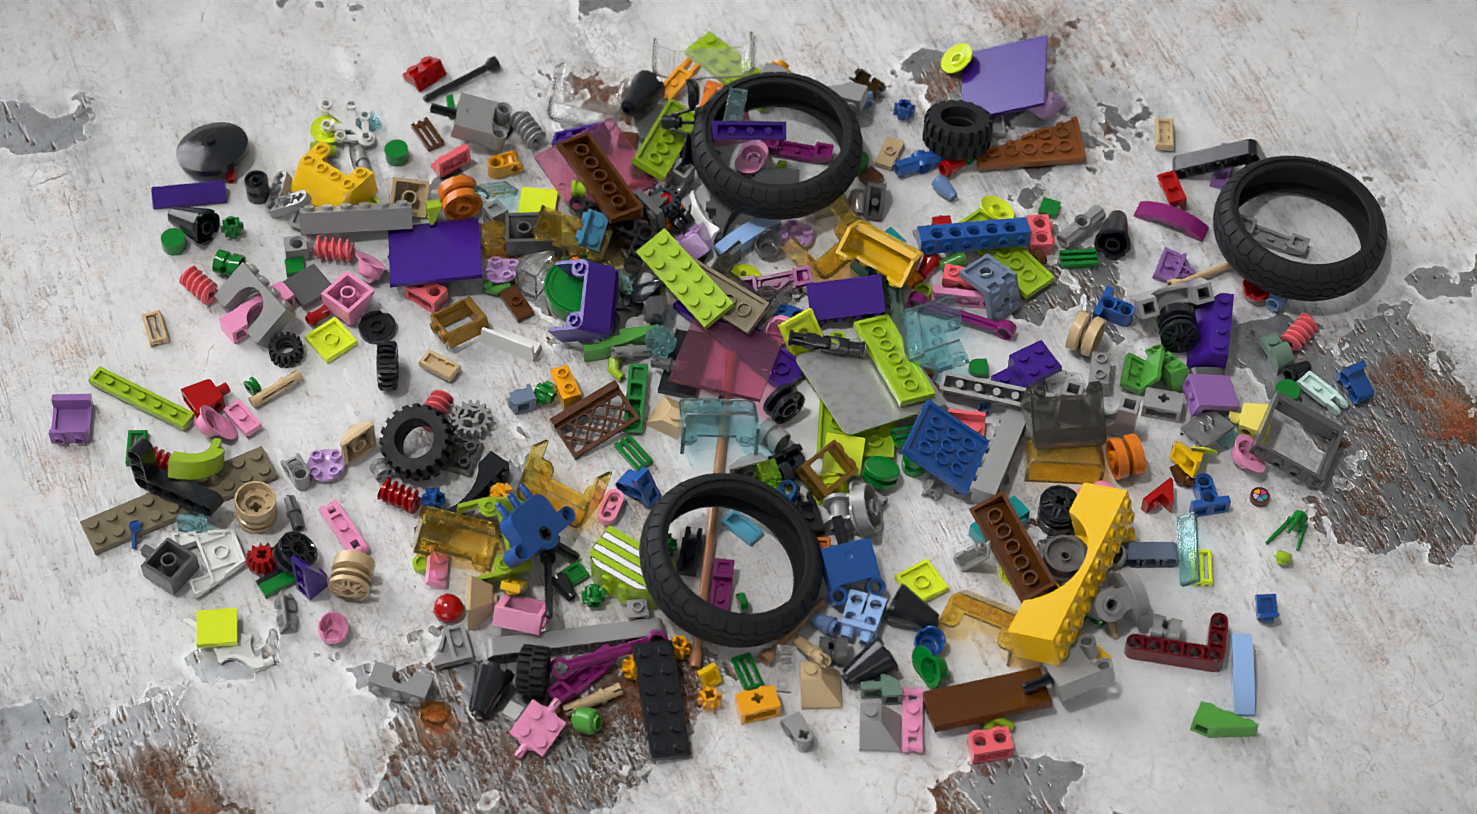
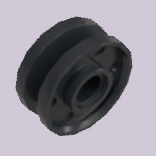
M786 383L779 386L767 397L763 410L776 424H783L791 420L802 409L805 397L797 390L794 384Z
M290 531L285 533L273 547L272 555L275 563L282 571L294 575L291 562L293 555L313 564L317 560L318 552L310 538L300 532Z

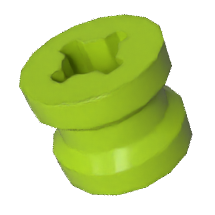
M572 180L571 198L574 196L586 198L587 190L583 184L577 180Z

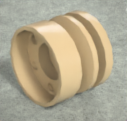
M251 481L239 487L235 493L234 500L238 525L250 533H262L273 527L277 520L274 490L268 484L261 481Z
M342 550L336 553L328 582L329 591L333 595L345 600L358 601L367 598L370 593L371 579L376 566L373 558L366 553L356 550Z

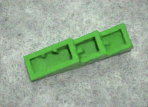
M657 325L619 329V335L601 339L600 344L583 345L584 362L610 358V352H614V350H611L612 346H626L627 344L645 345L656 340Z

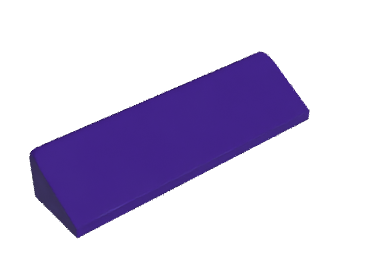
M712 121L713 140H786V121Z
M223 180L151 187L153 210L172 208L174 206L188 207L227 203L226 184Z

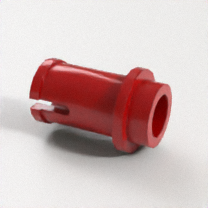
M323 305L312 313L308 312L305 320L309 326H316L317 322L330 316V311L322 314L323 311L328 309Z

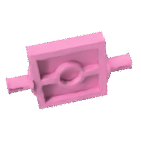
M554 698L548 707L540 705L535 700L531 701L509 732L521 744L514 754L516 757L518 756L521 759L527 750L534 751L541 757L545 755L566 725V722L555 713L561 701H557Z

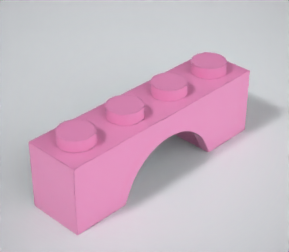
M282 281L271 285V287L276 288L281 293L280 297L287 300L292 305V308L296 306L295 295ZM261 293L219 319L221 330L234 344L249 336L246 331L249 329L251 320L261 314L263 309Z

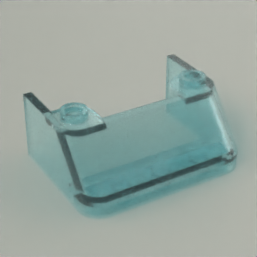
M684 398L679 401L678 443L680 454H684L685 445H693L697 442L698 437H733L743 447L752 446L754 456H758L760 425L755 402L747 399Z

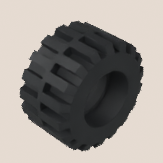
M523 644L519 652L515 683L518 695L543 697L549 683L551 651L548 646Z

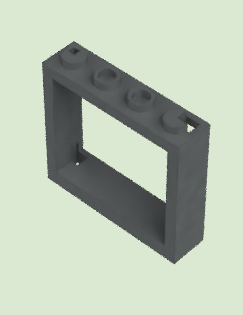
M1278 391L1268 404L1249 453L1271 464L1274 468L1282 470L1290 477L1296 478L1307 486L1317 489L1325 481L1345 428ZM1275 409L1330 439L1317 473L1261 443Z

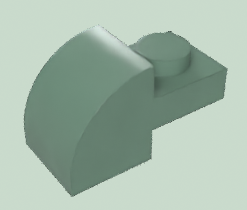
M1276 332L1259 338L1258 343L1267 354V361L1277 375L1283 373L1287 365L1294 364V356L1288 342H1283Z
M880 674V681L868 680L861 682V699L881 698V704L902 705V687L894 677Z

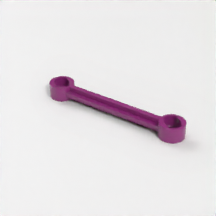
M918 291L911 292L906 303L912 311L922 312L927 310L995 332L1003 340H1011L1017 329L1016 325L1010 320L1003 319L997 322L928 300L925 294Z
M653 629L645 638L568 660L564 657H556L550 663V671L556 678L565 679L574 670L632 654L631 646L633 643L651 642V638L655 634L664 638L663 641H668V637L663 631ZM558 662L567 665L566 672L561 675L554 671V667Z

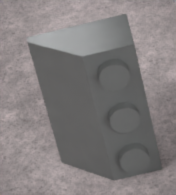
M561 211L505 213L506 256L562 254Z

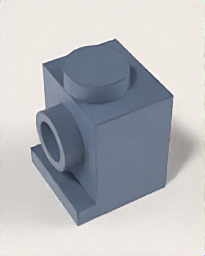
M530 383L526 384L527 388L516 389L510 392V397L506 398L508 408L513 409L515 415L537 409L536 397Z

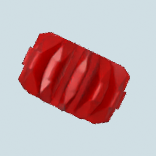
M260 542L258 547L252 545V550L247 551L246 565H248L251 572L255 571L257 576L260 573H263L265 576L267 572H273L274 568H278L272 555L273 547L269 543L263 546Z

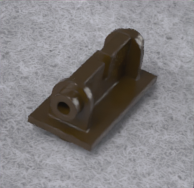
M857 68L854 73L856 75L855 78L849 77L854 83L866 85L868 92H873V98L884 97L881 92H884L887 88L885 83L876 77H873L870 82L869 80L872 75L864 69Z

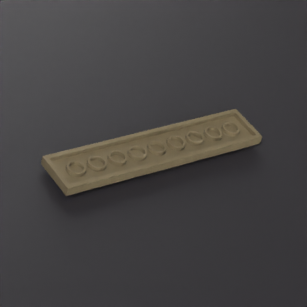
M260 446L224 461V467L215 475L190 481L218 492L226 501L234 498L239 487L245 483L261 481L267 484L278 479L263 447ZM149 492L82 520L80 525L94 554L98 555L132 540L129 528L131 521L139 520L142 530L136 532L138 538L198 512Z

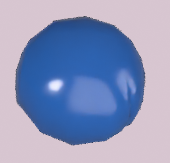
M927 626L918 631L913 644L914 647L925 646L933 655L937 656L944 649L946 638L940 628Z

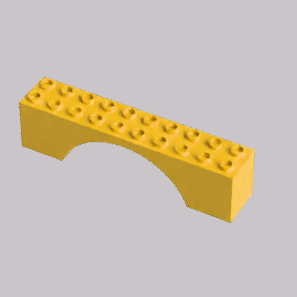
M1083 483L1069 513L1076 537L1088 547L1085 560L1078 572L1062 587L1042 597L1022 602L1008 630L1016 657L1061 666L1063 660L1067 658L1068 649L1071 643L1075 642L1076 633L1082 627L1086 613H1089L1091 603L1098 594L1101 583L1105 581L1108 569L1112 567L1115 554L1120 551L1123 538H1126L1130 524H1133L1135 520V513L1132 510V501L1129 498L1128 490Z

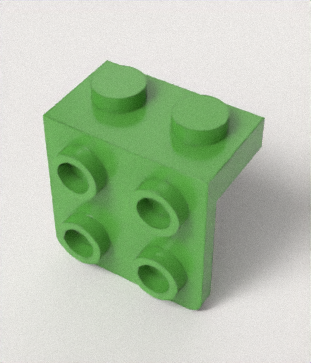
M1160 348L1146 360L1130 352L1126 354L1119 386L1140 395L1146 390V387H1150L1155 382H1158L1162 377L1161 368L1165 361V350Z

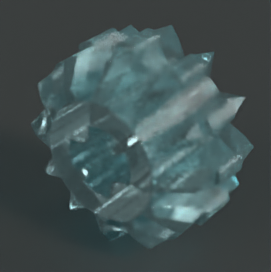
M656 324L646 332L644 340L647 344L646 348L651 349L652 353H656L658 357L660 355L665 357L675 349L677 339L674 337L675 333L670 332V328L666 329L664 325L659 326Z

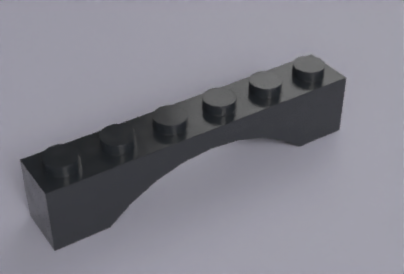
M490 451L478 463V474L472 489L457 504L487 497L493 485L501 483L509 477V462ZM456 504L447 510L426 515L414 528L415 539L428 548H437L445 542L450 533H454L458 529L459 524L463 520H467L470 517L472 511L457 515Z

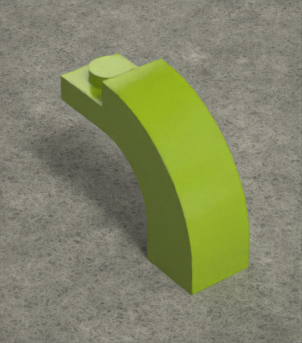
M214 438L210 447L200 453L173 451L169 459L168 477L185 480L202 479L221 471L224 467L225 454L224 447H221L222 439Z

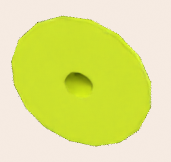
M1202 445L1189 448L1192 451H1204L1203 454L1215 455L1218 453L1216 450L1208 447L1205 448Z

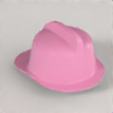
M751 140L743 144L735 159V167L740 172L747 174L759 171L764 166L768 157L769 150L767 145L759 140Z
M355 252V256L359 259L358 273L363 276L365 281L373 283L374 280L381 278L385 270L388 271L375 257L364 252Z
M203 405L200 408V416L194 421V426L203 435L209 438L220 435L229 440L237 437L235 426L227 418L217 413L210 406Z
M1240 434L1236 437L1235 445L1231 451L1233 461L1241 469L1249 468L1257 473L1264 472L1266 469L1264 460L1258 459L1249 453L1253 439L1248 435Z

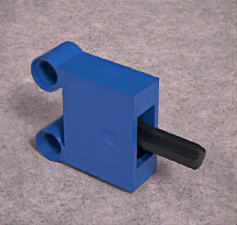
M843 516L832 517L831 520L838 545L820 549L823 562V576L828 592L826 596L827 602L833 607L844 604L848 599V593L840 586L867 580V583L864 586V591L868 593V596L870 594L876 596L883 594L886 584L880 577L871 538L868 537L849 542ZM872 583L878 585L879 591L877 593L872 591ZM834 592H838L841 595L840 602L834 600Z

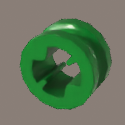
M250 377L249 381L243 382L244 387L252 396L256 394V391L260 392L262 390L254 377Z

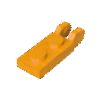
M690 57L686 58L680 66L678 65L663 82L666 89L663 99L666 101L669 98L675 99L687 85L685 79H692L693 76H696L701 69V65L696 63L687 71L693 62Z

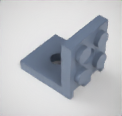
M988 253L959 271L960 278L984 294L988 319L999 322L1021 307L1017 273Z

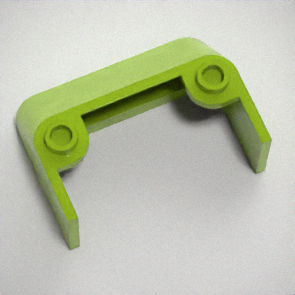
M485 497L457 504L456 511L458 515L479 509L480 513L485 517L498 516L500 523L503 518L495 505L500 502L509 513L515 508L509 502L508 497ZM503 535L506 550H509L512 546ZM500 554L494 560L495 572L476 576V578L491 583L509 577L524 575L531 569V557L520 565L510 568L504 562V554Z

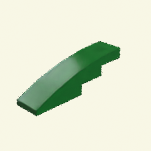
M629 363L626 398L640 417V421L623 430V433H643L648 364ZM630 412L624 413V421L634 418Z

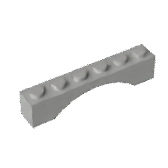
M766 62L762 72L776 73L787 72V70L783 66ZM848 82L841 85L828 86L847 102L853 112H862L868 99L866 85Z

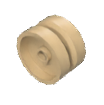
M1084 310L1079 311L1068 333L1065 347L1074 352L1080 348L1082 355L1091 358L1092 351H1096L1101 342L1107 321L1098 316L1092 320L1091 313Z

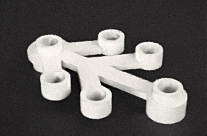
M323 99L319 102L318 112L320 114H330L341 123L335 124L330 120H323L321 124V129L324 132L337 131L334 137L336 142H358L364 148H368L374 143L375 136L369 131L368 121L370 120V113L367 110H363L359 114L362 130L356 126L355 110L357 102L351 99L346 102L348 119L333 108L330 100ZM344 131H351L355 135H346Z

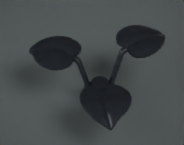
M685 79L688 87L689 109L671 113V115H663L661 119L662 129H670L671 132L685 136L680 166H686L693 160L691 155V135L678 129L682 127V124L694 125L702 108L696 107L700 100V87L693 79ZM695 111L694 121H683L682 117L678 116Z
M600 259L597 261V263L612 266L614 268V265L606 259ZM643 272L634 279L631 294L627 295L618 288L617 292L624 296L622 303L625 308L615 309L613 333L620 324V316L617 312L629 313L632 311L635 314L640 313L644 308L643 301L648 299L663 283L661 280L648 272Z

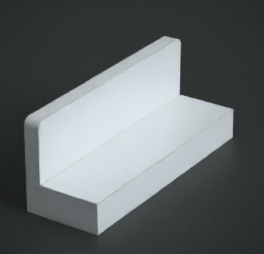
M489 325L490 329L484 327L481 329L482 343L527 360L534 361L541 349V343L496 326Z

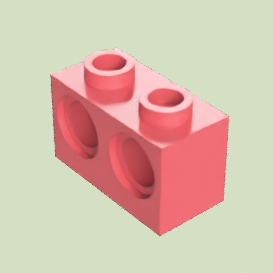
M1026 215L1031 230L1028 252L1030 253L1035 248H1039L1045 255H1051L1052 247H1055V237L1051 235L1053 233V222L1049 221V215Z
M441 283L404 286L405 297L431 313L439 311L449 300L448 289Z
M996 726L989 730H974L968 733L967 746L972 764L1006 759L1013 756L1014 746L1008 726ZM997 740H1001V741H1003L1004 743H998V742H996V741H997ZM976 744H982V745H984V746H983V747H979V746H977Z

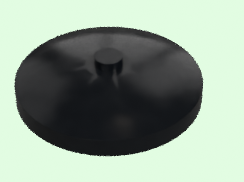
M227 122L209 123L185 135L178 144L176 156L179 165L185 172L200 177L216 176L234 169L246 158L249 152V140L245 131L235 124Z

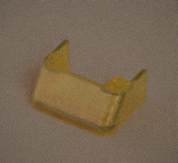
M840 196L828 206L840 220L834 227V233L840 241L821 257L815 260L794 236L781 246L797 267L810 265L812 275L825 280L830 279L849 263L840 259L839 255L835 252L848 226L857 220H862L843 196Z
M545 439L532 445L517 487V496L522 501L526 500L519 488V485L524 483L533 496L536 494L545 496L556 511L564 506L571 507L576 517L570 526L578 528L587 522L603 500L612 472L608 471L596 477L594 484L588 486L584 494H581L552 479L554 467L550 461L543 458L549 440Z

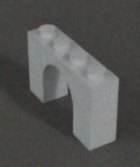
M242 262L214 297L224 308L233 311L250 294L259 291L263 297V309L259 317L246 332L257 344L268 347L270 339H275L274 335H278L296 313L291 309L292 305L280 297L281 293L269 285L271 282L258 273L260 270L255 265H248Z
M1201 277L1128 296L1130 304L1135 309L1134 315L1142 320L1160 315L1159 309L1170 303L1180 302L1199 305L1215 300L1211 282Z
M1066 378L1061 393L1057 420L1118 437L1134 433L1141 404L1140 398L1122 394L1117 410L1110 412L1100 411L1092 408L1085 402L1083 398L1085 383Z

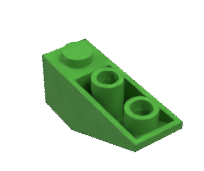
M1162 344L1146 349L1145 353L1148 358L1160 348L1165 350V361L1161 368V380L1171 391L1182 390V383L1189 375L1188 367L1170 351L1166 350Z
M1201 701L1190 730L1208 738L1255 737L1259 724L1251 719L1235 715L1232 711L1220 709L1212 703Z

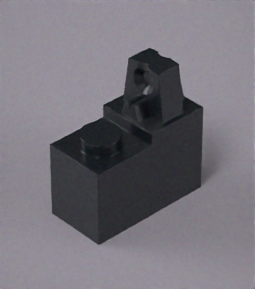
M661 284L645 300L647 322H650V326L657 325V333L664 332V321H666L667 315L665 284Z

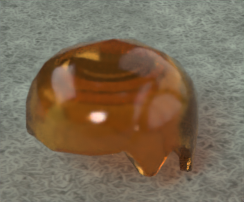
M426 700L419 707L418 718L423 726L429 729H440L449 720L451 710L445 707L443 701Z

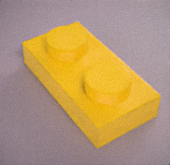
M509 577L501 581L500 589L505 590L506 594L517 595V593L519 594L528 589L530 581Z

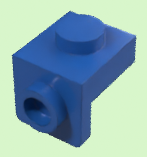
M1276 594L1255 595L1256 619H1262V622H1274V618L1280 617V614L1277 613Z

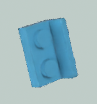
M588 208V212H583L580 222L584 224L582 230L578 229L575 240L578 241V246L598 252L608 220L604 214Z

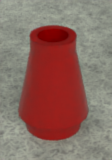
M965 159L942 160L938 165V170L943 176L950 177L965 167L966 161Z
M938 254L923 255L918 272L924 279L940 264V256Z

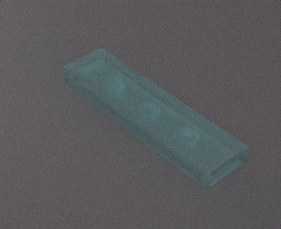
M1194 511L1177 517L1179 584L1182 587L1200 582L1197 514Z

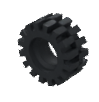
M280 332V336L274 335L275 339L271 338L268 344L270 359L274 362V365L277 366L279 364L280 368L285 365V368H289L290 364L292 367L295 366V362L299 364L304 354L300 337H296L295 333L290 335V332H286V335L283 332ZM283 347L293 348L289 353L279 352Z

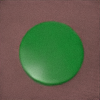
M871 456L865 461L862 479L865 483H871L876 489L888 490L896 485L900 469L893 460L887 457Z

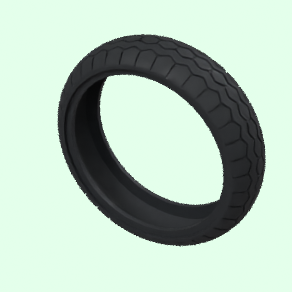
M788 72L755 73L736 79L723 86L707 100L699 111L691 135L692 160L700 180L709 192L723 204L740 213L769 220H788L808 216L834 203L847 191L859 171L863 154L861 129L854 112L847 102L825 84L804 75ZM782 107L794 109L809 114L822 122L837 139L840 152L828 168L810 179L791 184L762 183L738 174L723 162L713 145L712 121H731L745 112L759 108Z
M1284 155L1253 162L1240 169L1226 182L1215 203L1213 214L1214 234L1217 245L1226 261L1241 277L1263 291L1267 290L1270 294L1280 295L1282 298L1297 301H1324L1344 296L1361 287L1372 277L1385 254L1387 226L1381 207L1373 194L1353 175L1322 160L1319 161L1318 159L1306 158L1304 156ZM1270 193H1297L1318 199L1336 209L1350 222L1358 235L1361 249L1344 260L1328 264H1308L1286 259L1269 251L1250 235L1242 223L1239 208L1255 197Z
M710 473L679 483L665 493L651 509L640 537V567L651 597L661 611L678 627L708 643L724 647L748 648L776 641L794 630L807 617L819 595L823 575V562L820 545L811 524L801 510L783 493L751 477L732 473ZM708 507L732 509L756 519L778 538L787 552L793 571L791 598L775 609L752 614L731 612L705 601L686 585L674 567L668 546L670 524L687 512Z

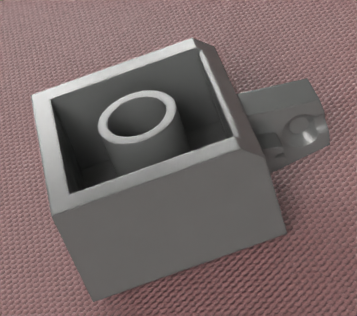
M166 538L156 549L147 544L140 549L141 555L146 558L141 565L143 576L172 595H175L200 568L197 555L170 538Z

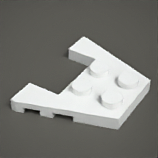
M233 529L208 530V533H196V531L188 532V534L171 533L172 540L186 549L195 545L198 546L208 571L206 575L189 580L195 599L246 565V559Z

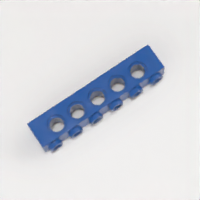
M1027 217L917 226L916 242L918 249L924 255L1030 246L1031 230Z

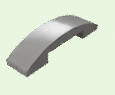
M1240 214L1242 223L1247 231L1263 247L1286 254H1305L1310 241L1309 238L1296 233H1292L1290 237L1257 225V219Z

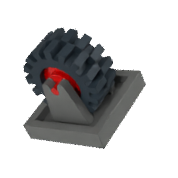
M658 185L659 189L654 187L653 192L650 190L648 192L649 195H646L639 188L634 194L644 207L642 220H646L653 227L654 231L658 233L664 228L667 230L666 217L672 219V215L676 216L677 212H680L681 201L678 191L674 190L673 186L668 188V185H665L662 188V185Z

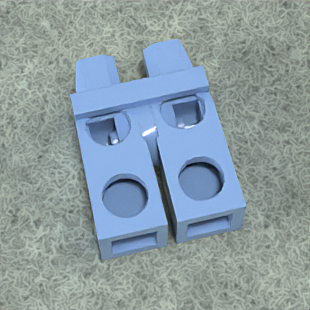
M850 589L840 624L841 637L848 638V642H851L853 635L860 637L858 644L865 647L876 637L881 620L887 609V598L870 594L867 602L868 593Z

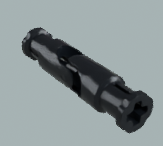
M790 329L788 346H803L804 349L810 350L821 349L824 352L846 356L852 354L858 355L860 358L864 356L866 343L865 341L860 343L850 341L847 338L828 335L821 337L816 333L810 332L799 333L794 332L792 329ZM831 339L839 343L837 349L830 350Z

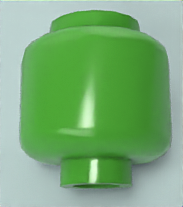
M579 707L572 714L571 723L576 732L593 735L601 729L603 718L597 709Z

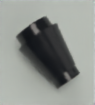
M1305 360L1287 365L1283 370V376L1285 379L1297 382L1311 370V364Z
M561 571L552 577L553 588L568 602L577 596L567 574Z

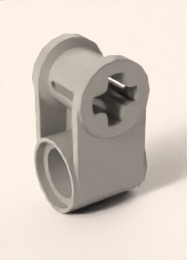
M299 453L286 461H280L285 474L297 490L305 491L310 488V473Z
M796 712L780 721L783 731L798 751L806 753L812 750L813 732L800 712Z

